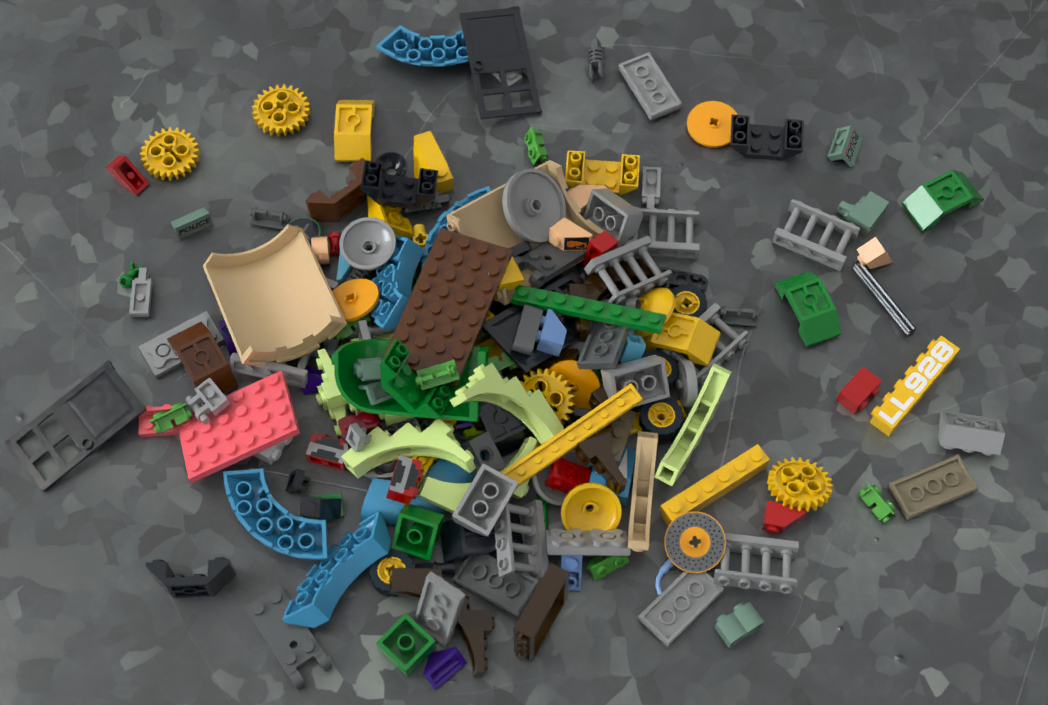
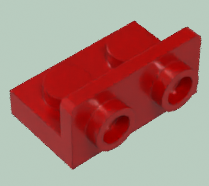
M559 458L551 464L550 476L545 480L544 485L553 490L568 494L575 487L589 483L591 470Z

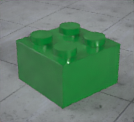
M405 504L399 513L391 548L430 561L437 548L445 515L412 504Z
M406 613L376 642L378 650L407 678L437 648L436 641Z

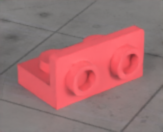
M164 404L160 407L144 406L146 411L139 416L140 438L179 435L178 426L174 419L171 420L174 428L162 434H156L153 428L156 424L149 422L154 419L153 415L161 411L166 413L172 410V404Z

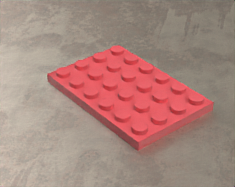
M282 371L227 395L226 398L231 404L216 416L210 412L208 414L210 418L208 424H203L202 421H199L195 417V412L192 411L193 416L190 417V420L178 425L188 479L192 483L300 434L286 378Z

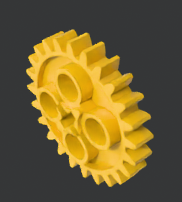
M277 84L276 89L270 86V91L263 90L264 95L258 94L259 100H254L255 105L252 106V114L255 124H258L259 129L263 128L264 133L269 131L272 136L276 132L277 137L281 133L287 136V132L293 135L294 129L300 131L299 125L305 126L304 121H309L308 115L311 113L308 97H305L304 92H299V88L293 90L292 85L286 88L285 84H283L282 88H279Z
M169 127L167 132L163 128L160 134L155 131V137L149 135L150 141H144L146 146H141L143 152L140 153L141 162L144 169L148 170L149 175L154 174L156 179L161 176L162 181L166 177L171 181L174 176L179 180L180 174L186 177V171L192 172L190 167L196 168L195 162H199L198 156L200 152L195 137L192 138L191 133L186 134L185 129L180 132L178 127L175 131H172L171 127Z
M537 369V374L535 371H530L531 377L524 375L525 382H519L526 392L531 389L535 392L539 389L540 382L545 383L546 388L542 394L546 397L545 399L548 404L558 409L556 412L552 408L562 426H565L563 419L570 420L567 414L574 413L570 406L576 405V403L571 401L576 395L570 394L574 387H567L570 381H562L564 375L560 374L557 377L556 370H553L550 374V369H545L544 373L542 369ZM556 393L561 396L559 404L554 401Z
M791 457L790 461L784 458L783 463L777 461L776 466H772L768 474L767 484H769L768 490L772 491L771 496H777L776 502L782 500V506L789 504L791 510L797 507L799 512L802 508L809 512L810 507L817 510L818 506L822 508L824 503H828L833 484H831L832 478H827L829 473L822 472L824 467L817 468L816 462L809 464V459L802 462L801 457H799L798 461Z

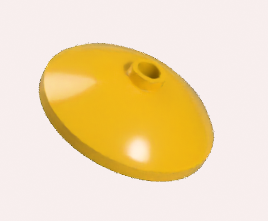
M663 287L655 288L639 297L641 310L665 314L666 322L668 321L675 307V296L669 289ZM635 329L633 334L645 337L653 333Z
M585 483L575 487L566 495L561 506V519L566 530L575 528L583 531H591L592 529L613 530L618 526L622 513L620 501L614 491L599 483ZM588 505H593L591 509L586 508Z

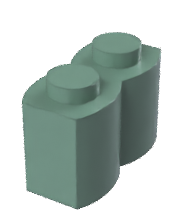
M382 358L356 359L352 366L353 374L362 381L381 380L380 363Z
M742 602L733 608V613L729 615L724 613L716 619L717 623L714 628L728 648L751 635L764 624L763 619L750 602L746 604Z

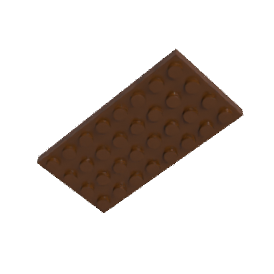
M440 228L385 354L397 338L411 351L405 363L416 374L418 370L455 360L461 379L512 258L513 250ZM460 379L447 384L458 387Z

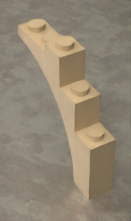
M638 431L628 526V548L636 552L649 550L652 493L658 433Z

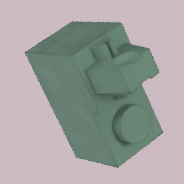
M870 191L867 196L863 195L856 205L842 201L838 205L837 212L843 215L846 222L860 227L859 233L867 237L886 212L889 202Z

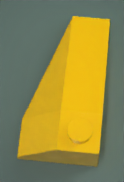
M431 131L414 135V178H419L420 168L438 170L436 192L439 191V194L454 190L452 174Z
M367 195L368 217L383 220L392 228L395 235L413 238L414 232L408 218H403L401 215V207L379 205Z

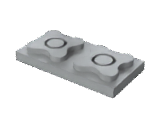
M650 52L618 64L619 71L650 120L682 108V102Z
M207 311L138 346L156 379L183 365L178 355L176 356L167 338L202 321L211 332L218 346L225 343Z
M553 528L545 530L548 555L629 556L631 553V549L628 548L626 531L620 529L609 531L592 529L591 531H583L577 528L571 530Z
M684 571L638 616V619L668 647L725 589L720 585L713 584V578L707 572L688 573Z
M430 572L426 576L414 621L436 642L447 647L451 641L466 594L446 582L442 577Z

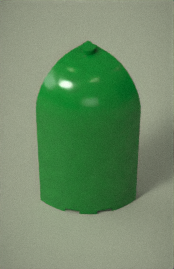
M367 339L353 341L341 345L332 354V365H334L337 387L345 400L352 406L373 414L423 417L410 414L393 397L371 405L366 390L359 389L358 385L368 381H362L353 374L352 366L355 360L381 357L383 359L391 340ZM474 346L458 387L445 383L453 392L450 400L457 396L455 391L463 386L468 388L466 385L470 382L468 378L475 374L473 371L475 368L482 364L485 367L488 365L489 347ZM449 400L439 418L477 422L482 406L479 405V401H470L454 407Z

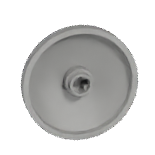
M534 168L519 171L507 181L503 191L502 205L505 218L511 229L521 239L530 243L538 244L549 241L550 228L564 217L566 218L565 199L559 185L549 174Z

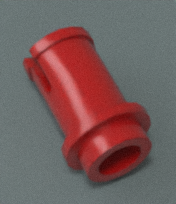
M331 232L328 237L330 241V256L335 257V249L336 257L340 255V232Z

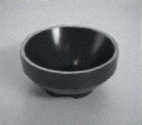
M397 152L383 153L375 160V162L383 163L382 174H386L389 169H395L397 171L396 176H405L407 172L406 159Z

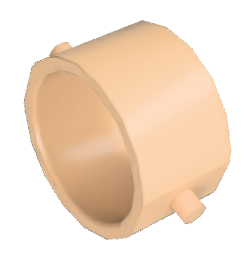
M328 236L312 237L311 246L319 265L330 264Z

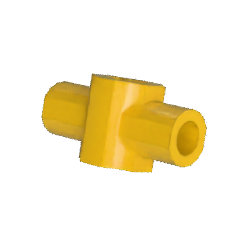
M417 224L413 227V242L424 249L428 234L425 233L423 224Z

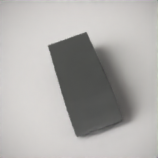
M524 304L512 346L513 351L531 356L543 309Z

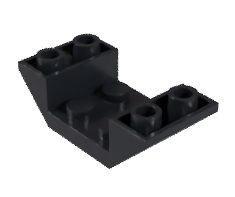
M732 114L730 147L745 158L782 161L803 152L804 120L786 119L784 127L749 124L750 116Z
M365 160L361 189L377 204L416 209L435 199L438 170L420 168L419 178L382 174L383 163Z
M479 401V405L482 406L479 416L485 431H488L501 457L520 448L524 439L530 437L528 427L511 412L498 405Z
M509 512L510 523L520 525L519 514ZM453 518L442 524L440 535L444 563L464 562V556L497 552L494 527L487 537L454 522ZM511 531L512 542L523 544L522 533ZM513 551L514 555L524 554L523 552Z
M216 557L214 560H208V576L194 574L193 577L175 575L164 560L156 559L152 562H146V568L154 580L173 598L215 597L236 576L230 560L225 557Z

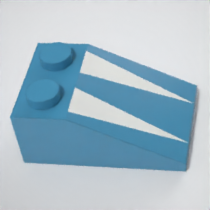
M627 448L624 449L620 464L617 465L627 480L624 491L617 495L620 504L623 506H627L636 450ZM593 465L590 483H599L608 487L606 480L595 471Z

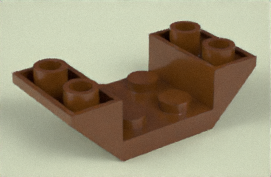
M364 158L352 163L348 168L351 181L342 190L335 192L330 199L321 190H318L305 200L310 218L317 222L338 223L366 202L367 194L361 189Z
M202 321L167 338L176 356L178 355L191 378L194 388H197L209 377L223 394L238 387L227 360L211 332Z

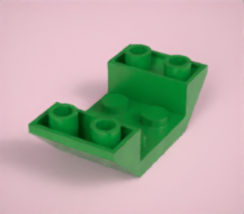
M951 170L922 184L902 202V205L921 230L925 231L937 225L941 216L963 205H966L969 209L983 202L984 199L963 172Z
M808 271L774 284L781 299H788L800 323L798 332L806 347L841 335L837 309L820 277Z
M396 338L380 363L382 387L410 414L439 419L453 392L445 384L422 390L415 380L418 377L417 374L405 363L411 351Z

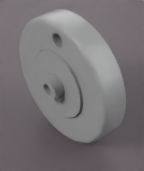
M681 360L678 364L679 375L676 382L678 396L684 407H693L698 396L696 370L691 360Z

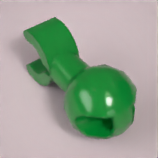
M134 261L129 264V272L119 278V284L123 288L132 287L133 278L135 275H139V268H143L142 265L135 268Z

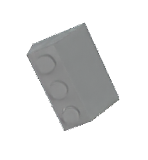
M605 188L592 189L583 218L585 220L589 219L596 226L612 235L618 241L617 248H619L638 231L644 214L614 192Z
M651 355L618 364L615 369H601L603 386L608 398L631 383L643 398V401L636 406L670 397L665 360L659 356Z
M940 410L938 432L940 446L949 450L958 448L968 453H973L974 451L982 452L988 456L1001 454L1005 431L999 419Z
M482 464L452 515L454 522L472 532L488 537L519 483Z

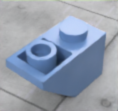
M548 309L546 316L542 315L539 327H542L541 331L538 330L535 341L538 342L536 350L559 357L567 330L555 313Z
M562 555L561 568L569 572L568 590L580 591L582 555Z

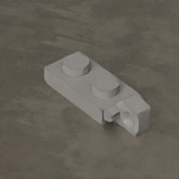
M643 166L641 200L642 204H647L646 209L659 205L661 167Z
M139 268L138 278L132 280L130 317H150L153 283L152 278H149L147 268Z

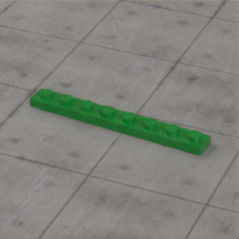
M518 285L515 288L511 298V303L524 306V304L544 311L551 309L554 313L656 334H662L666 322L665 314Z

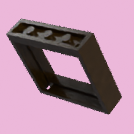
M550 563L513 628L514 652L518 658H523L526 661L527 659L530 661L534 660L568 599L569 572Z

